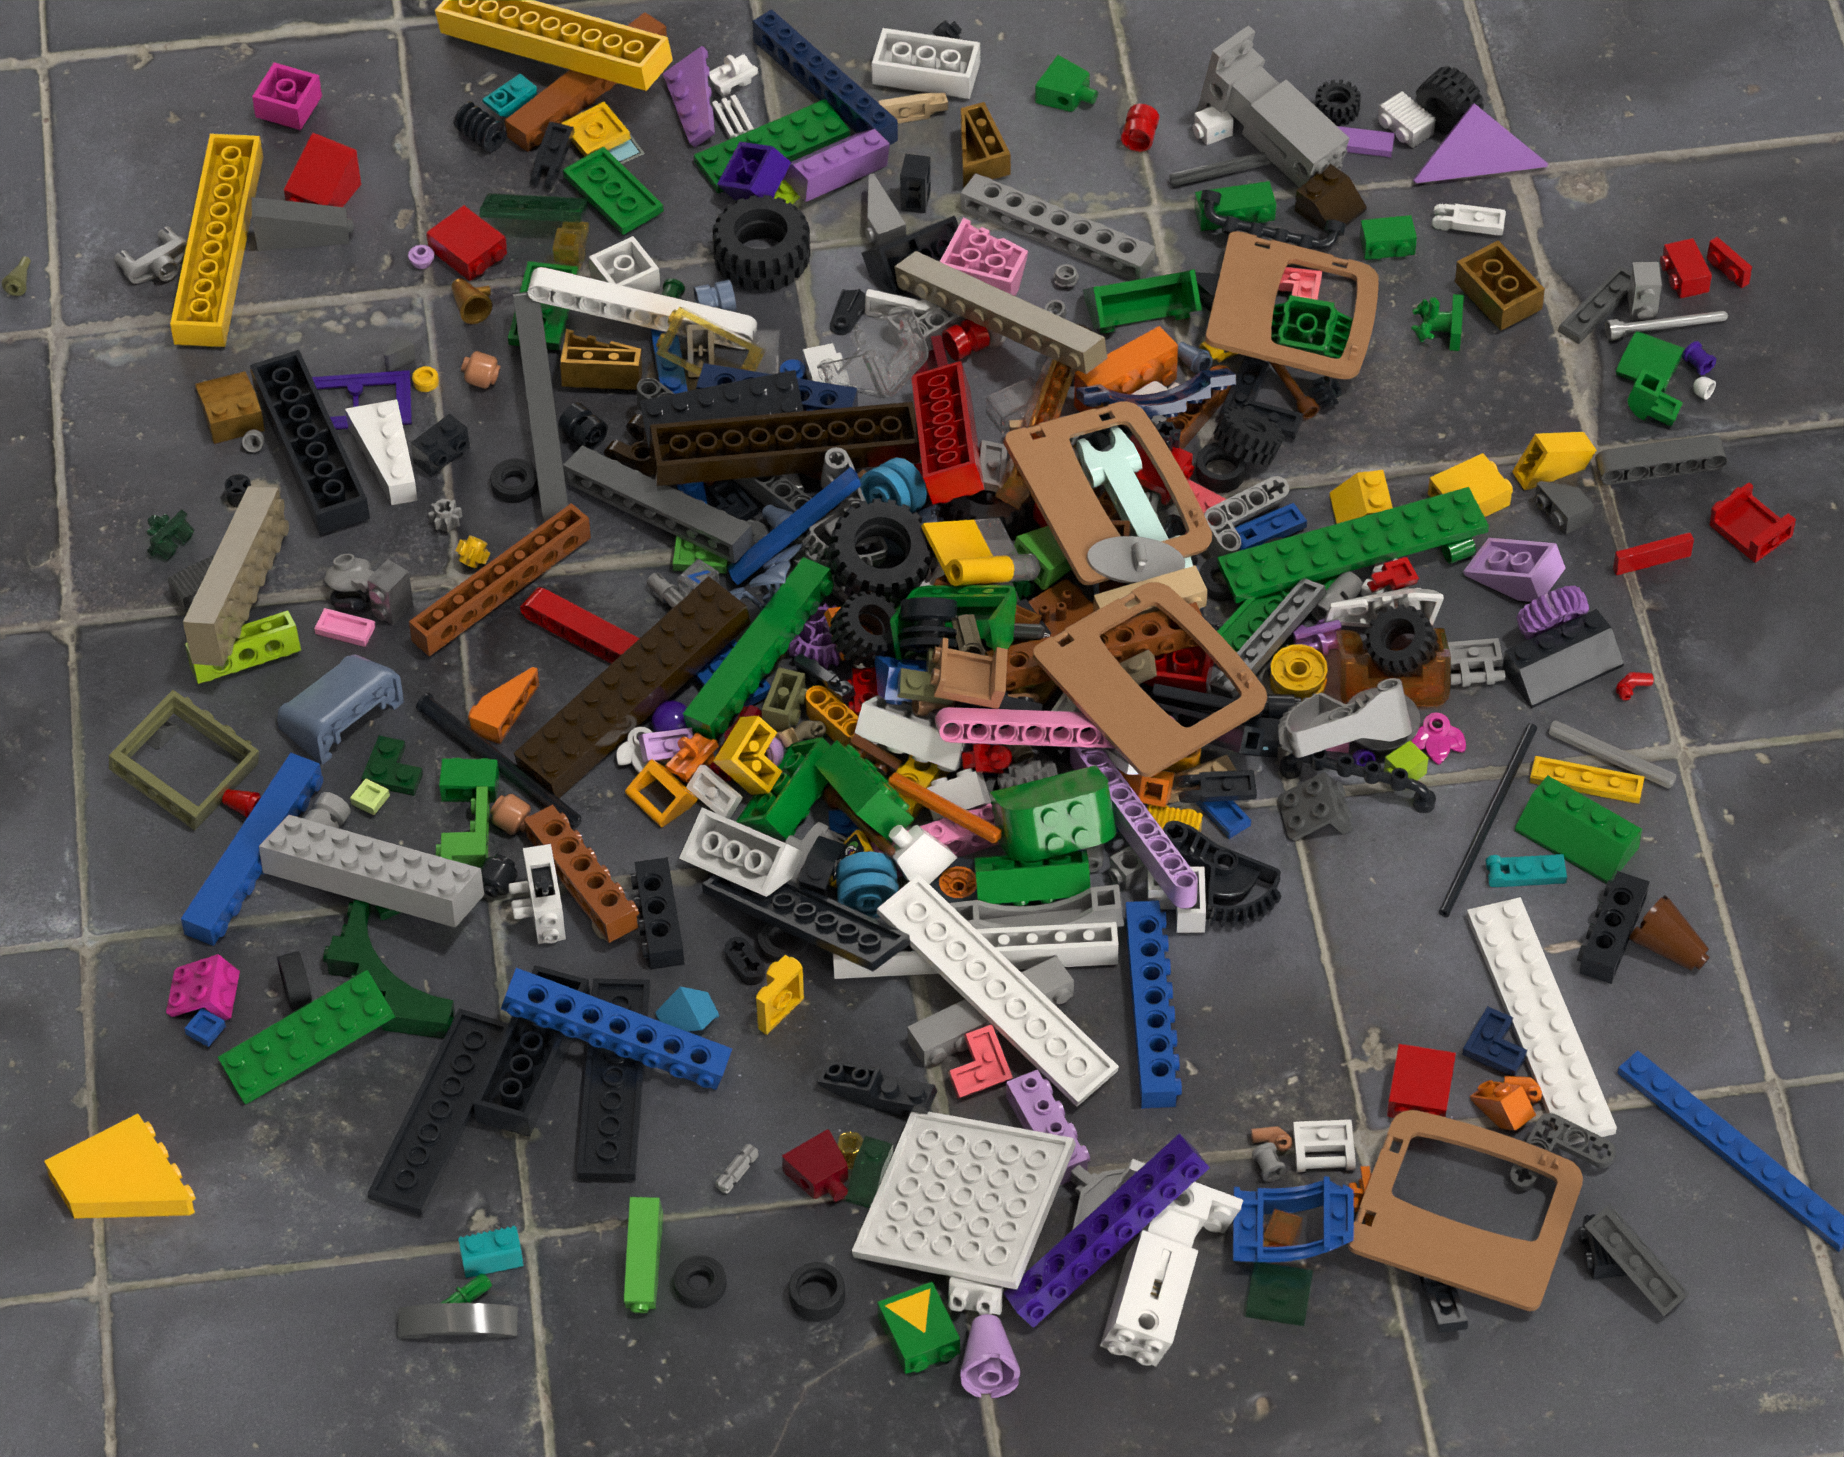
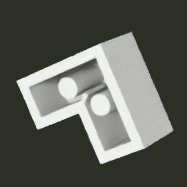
M1190 867L1198 878L1197 902L1190 908L1176 907L1148 870L1147 901H1160V909H1176L1177 933H1205L1204 867Z

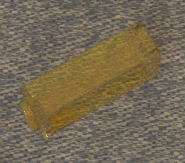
M679 307L678 310L674 309L667 322L670 326L666 334H661L656 344V347L659 348L656 354L699 376L702 370L701 367L668 351L684 317L750 350L741 367L743 370L756 372L766 351L764 347L685 307Z

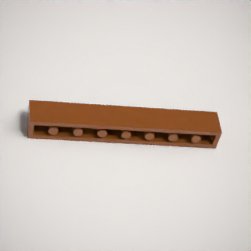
M646 12L627 25L667 37L666 26ZM569 70L505 120L507 138L529 152L535 146L542 143L549 122L561 124L578 115L580 111L594 103L603 93L609 91L616 82Z

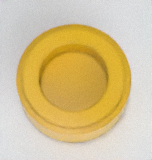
M420 367L412 375L413 385L418 391L430 392L439 384L438 372L432 367Z

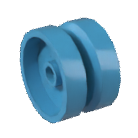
M893 458L879 467L864 473L860 479L862 483L860 488L867 504H870L872 499L880 498L881 502L886 503L888 499L896 501L895 505L902 507L905 504L911 507L910 512L914 514L921 510L926 502L927 491L922 475L906 459Z
M872 851L858 852L842 859L835 868L838 902L874 919L880 917L877 914V908L899 891L896 863L891 857L883 853Z

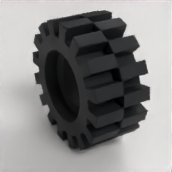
M1335 79L1331 80L1330 84L1327 81L1324 82L1323 87H1318L1315 97V107L1329 120L1336 122V126H1341V122L1347 125L1349 120L1353 122L1355 117H1358L1360 111V91H1357L1358 88L1355 85L1351 87L1352 83L1349 81L1343 84L1344 80L1339 79V83H1336ZM1339 100L1345 102V104L1336 105L1330 102Z

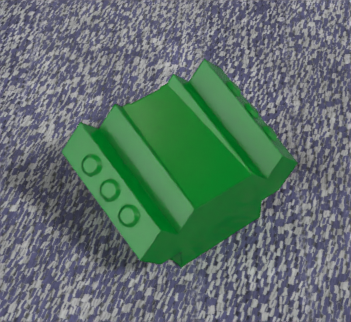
M1290 295L1286 303L1274 305L1271 340L1278 345L1338 359L1341 358L1347 345L1353 319L1338 312L1333 302Z

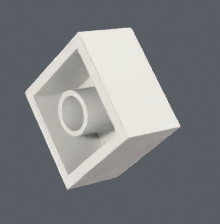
M634 236L589 256L590 276L592 279L651 293L661 289L659 268Z

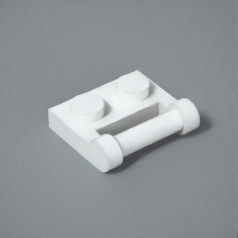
M1351 1120L1293 1122L1296 1172H1306V1169L1320 1168L1355 1170V1151ZM1345 1151V1156L1305 1157V1152Z

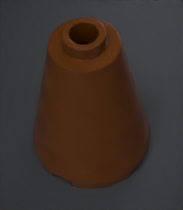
M1666 895L1663 898L1661 897L1643 917V921L1640 924L1641 927L1636 926L1629 936V939L1690 971L1695 967L1700 970L1710 958L1706 954L1709 951L1707 945Z

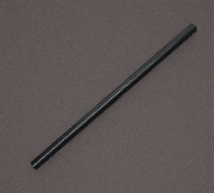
M1533 723L1527 724L1443 901L1439 914L1444 917H1449L1538 729Z

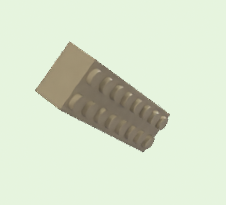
M248 486L183 620L192 664L224 666L228 656L233 652L236 638H239L241 635L243 623L248 620L250 608L253 603H256L257 593L260 587L264 586L265 576L268 570L272 569L273 559L276 553L280 552L281 542L289 531L288 520H285L284 517L285 504L284 500L280 498L279 488Z

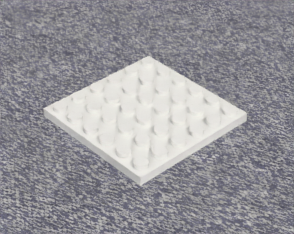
M911 1112L852 1249L854 1258L1018 1289L1075 1149L1076 1143L1074 1138L928 1112V1114Z

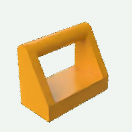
M653 759L647 763L625 790V794L660 827L666 826L683 814L698 800L665 766ZM656 779L676 797L663 813L639 792Z

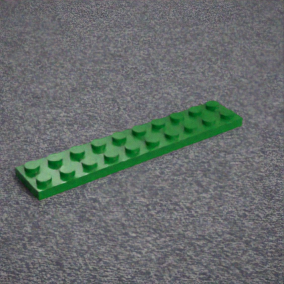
M1466 487L1217 557V564L1235 602L1239 603L1246 601L1248 598H1257L1295 587L1304 578L1314 582L1484 534L1489 531V525L1470 488Z

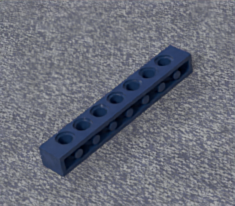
M771 9L752 21L753 42L820 101L826 99L841 120L856 133L875 129L890 145L898 141V120Z

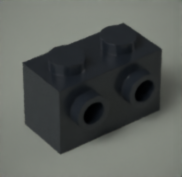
M450 413L411 442L413 463L431 477L470 448L468 428Z

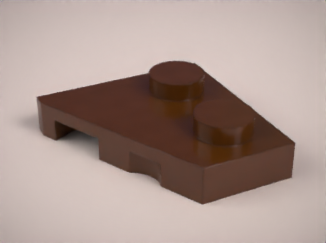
M856 733L842 743L845 747L848 744L853 746L861 754L860 757L864 760L866 758L878 768L877 771L883 776L889 777L898 770L902 762Z

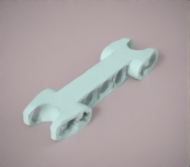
M1118 426L1110 428L1109 437L1113 448L1105 452L1095 450L1085 438L1077 440L1076 448L1082 470L1091 488L1104 485L1121 520L1130 521L1131 536L1154 539L1160 542L1168 540V536L1135 475V472L1142 470L1140 456L1134 444ZM1191 556L1184 558V569L1193 566Z

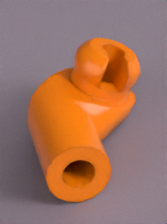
M1504 1076V1083L1521 1085L1530 1102L1536 1103L1542 1099V1088L1531 1077Z

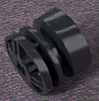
M934 597L901 600L900 620L913 623V626L900 629V635L912 637L900 640V649L926 654L929 648L939 647L942 638L957 636V629L945 627V623L957 621V601ZM948 638V648L957 649V640Z

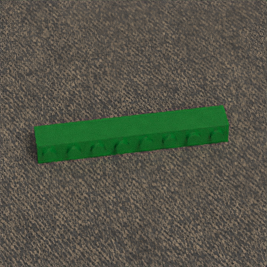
M805 557L801 559L787 577L785 584H782L684 711L683 717L687 728H692L693 733L697 732L709 740H716L720 734L726 731L729 722L735 714L742 710L745 701L751 694L756 692L764 676L772 671L774 663L780 655L787 651L790 642L796 635L801 633L809 617L817 612L819 604L832 592L834 581L830 568Z

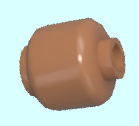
M475 351L470 358L465 356L460 371L465 373L464 380L466 383L487 389L490 384L495 385L501 366L497 365L498 361L494 356Z
M514 794L501 795L490 810L492 823L509 835H514L519 830L522 832L526 831L524 819L529 817L531 806Z

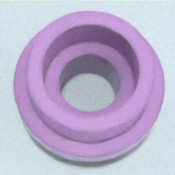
M417 245L409 251V261L414 267L425 269L432 264L434 251L429 246Z

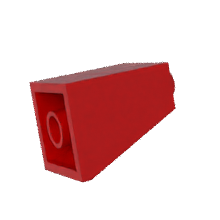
M313 133L284 188L285 201L344 207L361 186L357 150Z

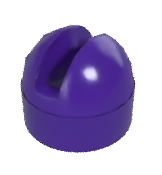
M1360 748L1352 754L1354 764L1365 767L1367 762L1375 761L1374 754L1367 749Z

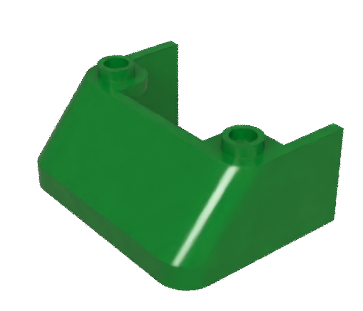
M1195 269L1083 289L1084 300L1093 328L1099 329L1100 333L1115 331L1114 326L1173 315L1175 320L1191 318L1190 312L1202 310Z
M927 585L913 589L906 598L934 597L956 600L957 617L965 614H974L980 638L985 639L986 645L992 648L994 653L997 647L1008 649L1013 642L1017 603L1016 590L1013 586ZM899 607L890 619L896 660H902L908 650L900 649V640L912 638L900 635V629L913 626V623L900 620ZM951 622L945 623V627L953 628Z

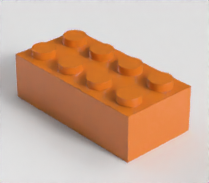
M1158 326L1107 354V359L1089 373L1084 374L1076 371L1074 407L1079 412L1104 407L1102 402L1098 407H1087L1079 401L1076 395V388L1101 384L1112 391L1131 395L1153 381H1158L1163 386L1170 385L1177 379L1178 344Z

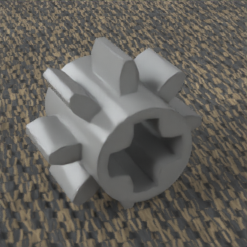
M442 498L435 504H431L432 512L428 513L429 521L435 523L436 530L440 529L449 532L455 526H460L459 518L462 517L461 507H456L455 500L451 501Z

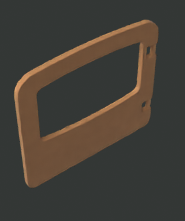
M1232 232L1229 235L1205 342L1214 348L1337 379H1351L1360 372L1371 338L1377 307L1378 274L1372 267L1362 262L1351 259L1345 260L1334 257L1331 254L1275 240L1270 241L1258 238L1255 235L1244 232ZM1255 244L1267 246V247H1270V248L1267 249V248L1255 246ZM1332 263L1347 266V268L1334 266ZM1296 264L1348 277L1356 282L1353 322L1347 345L1341 358L1334 359L1278 345L1271 340L1275 299L1287 265Z
M1127 401L1042 422L1036 426L1016 429L1008 432L1003 441L1005 448L1079 582L1084 585H1093L1110 580L1095 572L1087 563L1086 556L1089 549L1097 542L1108 538L1120 537V534L1105 513L1075 456L1069 440L1072 437L1121 424L1128 426L1163 480L1187 531L1186 535L1161 542L1175 548L1184 558L1206 551L1212 542V531L1204 513L1168 446L1144 410L1136 404ZM1109 413L1111 419L1105 421L1100 419L1099 415ZM1040 432L1043 438L1032 440L1030 434Z
M1149 582L1137 587L1121 599H1116L1067 627L1058 635L1039 643L1033 650V658L1135 771L1144 777L1156 775L1259 714L1264 709L1267 701V692L1264 686L1224 638L1173 589L1159 582ZM1135 599L1138 604L1128 609L1124 605ZM1156 606L1174 620L1207 653L1231 681L1241 697L1195 725L1182 727L1130 677L1109 652L1099 636L1144 609ZM1066 637L1072 641L1063 647L1057 643Z
M1417 1110L1404 1111L1398 1114L1391 1122L1387 1137L1354 1221V1240L1347 1243V1246L1354 1254L1526 1311H1534L1542 1303L1582 1188L1583 1176L1581 1170L1574 1162L1521 1140ZM1415 1136L1466 1147L1509 1161L1554 1180L1557 1186L1538 1239L1531 1242L1488 1232L1436 1215L1394 1197L1391 1191L1411 1139ZM1392 1141L1402 1143L1399 1154L1389 1151ZM1365 1213L1375 1216L1371 1227L1362 1224Z

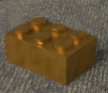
M1499 240L1457 261L1455 283L1500 331L1542 310L1545 288Z

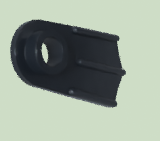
M861 289L842 290L830 322V329L834 334H849L864 314L866 294Z

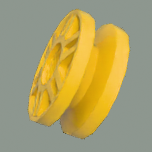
M1303 644L1289 645L1280 649L1273 656L1270 664V687L1274 694H1294V697H1301L1302 702L1303 698H1310L1312 694L1324 693L1327 685V661L1315 648Z

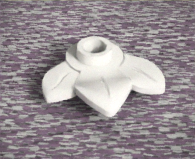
M636 727L630 731L627 741L620 745L617 750L616 758L618 765L632 763L638 773L642 771L647 763H643L637 737L642 734L653 733L650 729ZM670 760L657 762L661 764H667Z

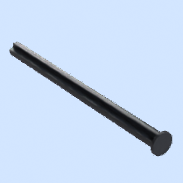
M431 693L424 694L416 704L418 712L426 713L481 758L497 760L499 772L544 808L553 805L559 813L563 812L568 818L571 829H575L581 824V815L435 701Z

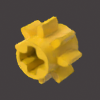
M470 535L465 541L460 539L455 550L460 555L459 561L473 568H477L479 563L486 564L490 556V552L485 549L487 543Z

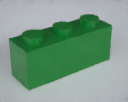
M1270 181L1211 189L1222 194L1220 205L1214 206V210L1218 215L1232 216L1246 222L1265 223L1275 221L1276 200ZM1202 191L1195 192L1194 210L1200 231L1222 228L1223 226H1218L1209 221L1204 212V203L1200 202Z

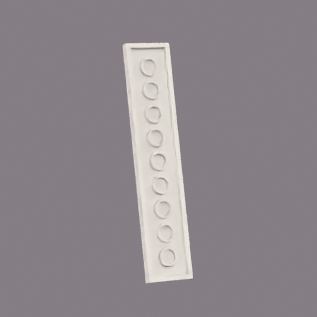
M919 874L877 908V914L889 926L909 934L910 946L1076 1106H1079L1118 1072L1119 1066Z
M1521 897L1468 909L1466 917L1507 1015L1513 1017L1511 1027L1519 1046L1528 1050L1525 1061L1533 1080L1542 1088L1541 1100L1546 1112L1561 1116L1601 1137L1616 1134V1124ZM1551 1122V1125L1554 1129L1555 1123ZM1572 1134L1568 1138L1570 1145L1584 1142V1138L1579 1134Z

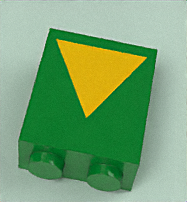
M933 1282L877 1302L879 1321L905 1374L913 1371H923L929 1365L940 1361H950L960 1354V1337Z

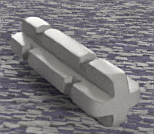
M747 1144L740 1151L741 1155L738 1154L724 1172L726 1174H721L716 1180V1188L724 1194L731 1191L734 1187L733 1183H737L750 1167L749 1163L752 1164L759 1156L756 1147Z

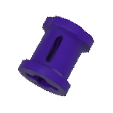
M1699 341L1688 345L1682 354V358L1686 362L1689 361L1697 368L1699 375H1705L1710 372L1717 360L1716 357L1709 355L1702 349V344Z

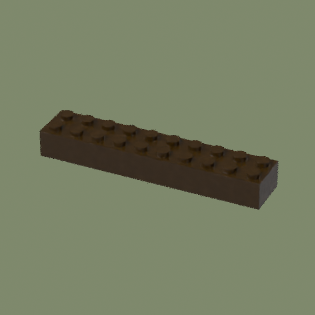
M913 402L650 425L649 447L656 486L820 472L823 470L826 452L835 447L842 448L847 452L854 468L880 466L893 458L906 459L910 463L920 462L919 437Z
M708 576L514 752L517 765L558 798L562 797L622 742L631 730L645 721L658 706L669 699L751 623L747 606Z

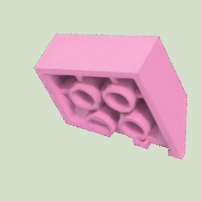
M963 217L940 262L1016 296L1019 291L1028 251L1004 238L997 239L989 235L990 231L983 227L980 229L975 228L971 225L970 220Z

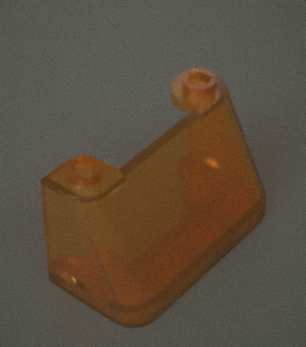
M1433 628L1438 637L1439 651H1435L1436 655L1433 660L1428 664L1422 665V675L1417 677L1416 674H1413L1412 677L1402 676L1397 678L1402 681L1404 694L1417 707L1439 706L1449 699L1451 654L1444 628ZM1335 630L1339 692L1341 701L1344 704H1347L1359 692L1378 688L1377 685L1381 681L1394 678L1393 675L1390 677L1384 675L1383 671L1377 668L1367 649H1363L1362 638L1359 633L1351 630ZM1401 648V649H1389V650L1399 651V650H1402V649H1405V648Z

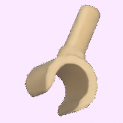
M793 727L783 732H777L775 738L781 739L785 748L799 741Z

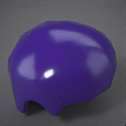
M666 701L658 706L651 721L654 732L687 728L683 717L687 706L678 701Z

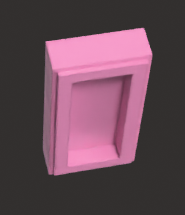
M324 608L314 629L317 635L366 647L375 629V621Z

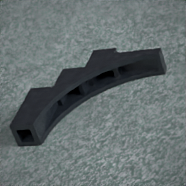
M1152 699L1182 727H1191L1213 714L1181 704L1160 702ZM1244 722L1208 744L1238 753L1260 755L1265 728Z

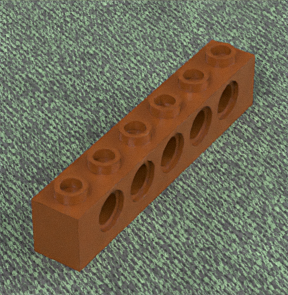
M551 805L524 819L527 838L534 847L551 844L557 877L609 943L638 928L636 916L639 915L637 906L632 900L628 901L621 885L611 880L607 867L604 864L600 866L591 847L586 848L578 830L573 831L571 829L568 818L563 812L559 813Z

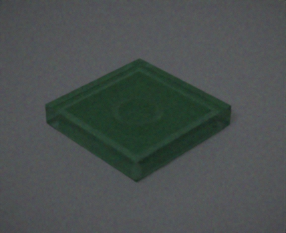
M1254 1262L1246 1317L1305 1326L1313 1270Z

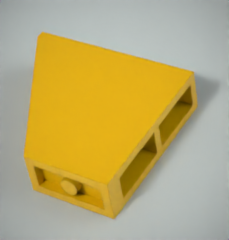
M139 1114L44 1161L48 1177L74 1219L187 1216L195 1213L192 1201L196 1200L191 1187L188 1184L184 1186L180 1181L182 1175L175 1163L170 1165L167 1160L169 1154L162 1142L157 1144L154 1137H156V1134L150 1122L144 1123Z

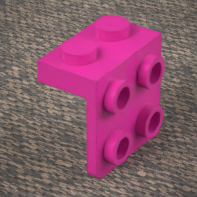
M219 954L177 967L173 974L166 1013L174 1017L205 1007L224 1021L231 1019L240 971Z

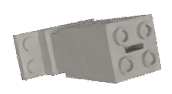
M1249 25L1212 51L1197 107L1198 112L1214 107L1220 113L1226 110L1231 113L1244 126L1242 135L1260 152H1264L1267 158L1299 188L1317 173L1321 174L1325 171L1329 164L1341 170L1343 158L1347 153L1346 148L1349 137L1289 81L1285 80L1279 83L1263 68L1265 59L1252 48L1255 31Z

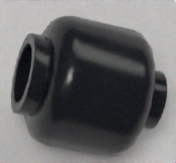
M500 854L485 859L481 867L484 894L496 898L497 894L507 895L509 893V884L514 883L518 876L514 861Z

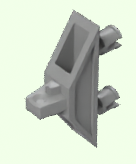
M1078 1165L1071 1171L1070 1180L1075 1184V1191L1080 1196L1073 1229L1114 1193L1116 1184L1126 1169L1104 1171L1099 1175L1096 1173L1091 1175Z

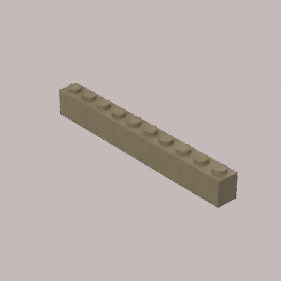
M915 251L895 266L896 281L899 288L1084 374L1089 373L1107 359L1105 337L922 253Z

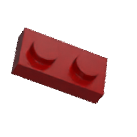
M1715 237L1710 240L1707 253L1709 262L1720 269L1730 281L1735 282L1740 288L1747 286L1750 282L1752 266L1720 238Z

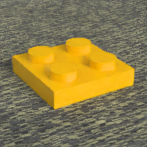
M605 102L561 123L574 127L575 133L571 141L584 157L602 147L610 150L631 139L629 130Z

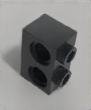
M905 154L900 174L901 211L926 213L931 193V157Z

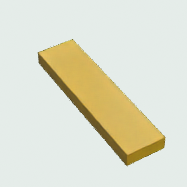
M1535 756L1530 783L1540 785L1548 775L1579 793L1639 804L1645 776Z

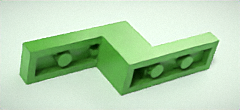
M488 786L477 787L476 798H471L472 815L476 814V819L470 821V832L441 833V844H436V856L478 868L482 867L485 859L488 858L490 800Z

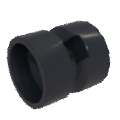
M578 402L567 407L558 422L559 429L568 437L573 438L578 445L590 450L598 447L608 432V425L598 416L593 415L582 403Z

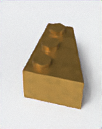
M985 102L961 108L963 188L966 187L975 173L992 180L1011 175V153Z
M566 329L560 362L562 386L637 390V384L642 378V354L640 348L611 341L609 344L596 341L595 336L588 335L587 338L576 336L574 331Z

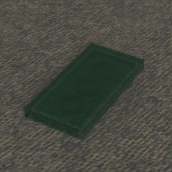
M488 193L480 207V217L581 223L588 208V199Z

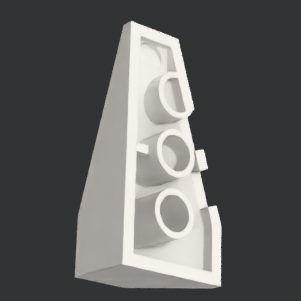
M1404 588L1331 603L1324 621L1327 623L1339 620L1341 625L1371 627L1369 623L1372 619L1376 620L1378 618L1377 613L1380 611L1385 613L1387 612V607L1392 606L1394 609H1397L1398 605L1404 604L1406 609L1410 605L1415 607L1417 611L1421 610L1433 626L1444 598L1443 594L1435 590Z

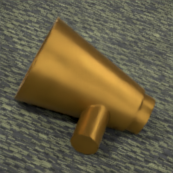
M461 278L456 279L452 283V292L462 320L468 324H477L484 321L492 311V301L488 297L491 295L490 286L475 288Z

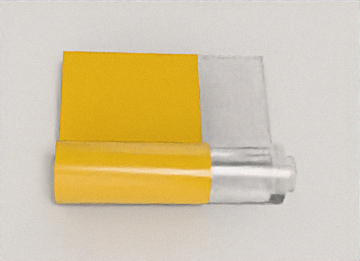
M1000 518L932 522L921 525L948 581L953 586L1034 580L1040 572L1039 561L1034 554L1017 553Z

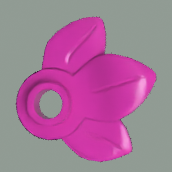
M1438 712L1426 716L1423 726L1419 728L1418 733L1411 741L1420 750L1426 749L1429 757L1437 765H1440L1446 759L1450 749L1461 753L1465 752L1466 740L1461 730L1451 726L1449 719L1444 714ZM1439 722L1442 727L1435 728L1432 723Z

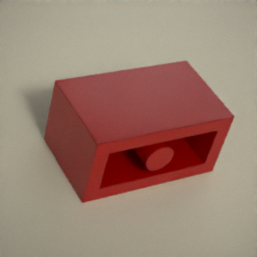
M1694 239L1665 244L1663 256H1660V265L1662 270L1667 272L1670 286L1673 290H1676L1679 298L1709 292L1712 274Z

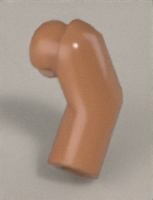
M1279 1127L1251 1129L1252 1143H1273L1277 1150L1281 1152L1288 1151L1292 1146L1291 1137Z

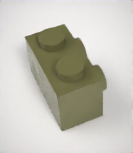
M778 668L762 708V719L776 732H783L793 727V725H798L801 713L799 709L801 704H806L805 694L808 690L805 688V673Z

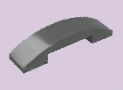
M440 1303L399 1308L398 1338H428V1335L517 1337L518 1307L482 1303Z

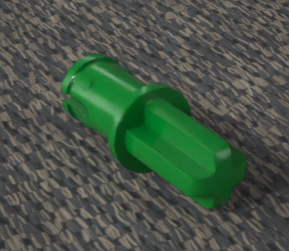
M480 1274L462 1288L457 1287L456 1292L441 1303H471L492 1287L491 1281L485 1274Z

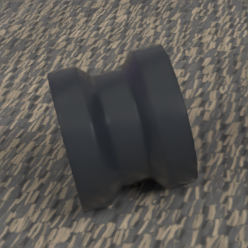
M234 474L225 481L227 501L231 506L238 508L247 487L251 486L250 479L243 474Z

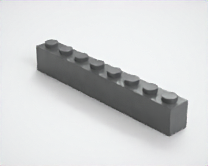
M581 446L563 464L566 484L732 563H736L754 544L752 525L746 521L739 520L723 510H718L702 500L690 497L680 490L673 489L667 485L656 486L654 479L642 474L638 470L624 466L616 460L607 458L595 450Z

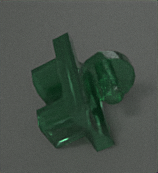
M181 509L171 520L167 514H163L161 517L151 515L148 518L150 528L146 532L152 538L150 539L151 546L147 549V552L152 556L155 553H159L166 559L173 556L178 549V545L171 538L175 535L183 543H186L193 536L194 528L186 521L188 514Z

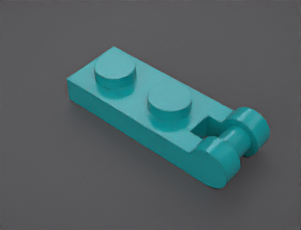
M1563 854L1504 858L1499 855H1491L1485 859L1486 868L1490 871L1488 882L1491 887L1566 884L1567 882Z

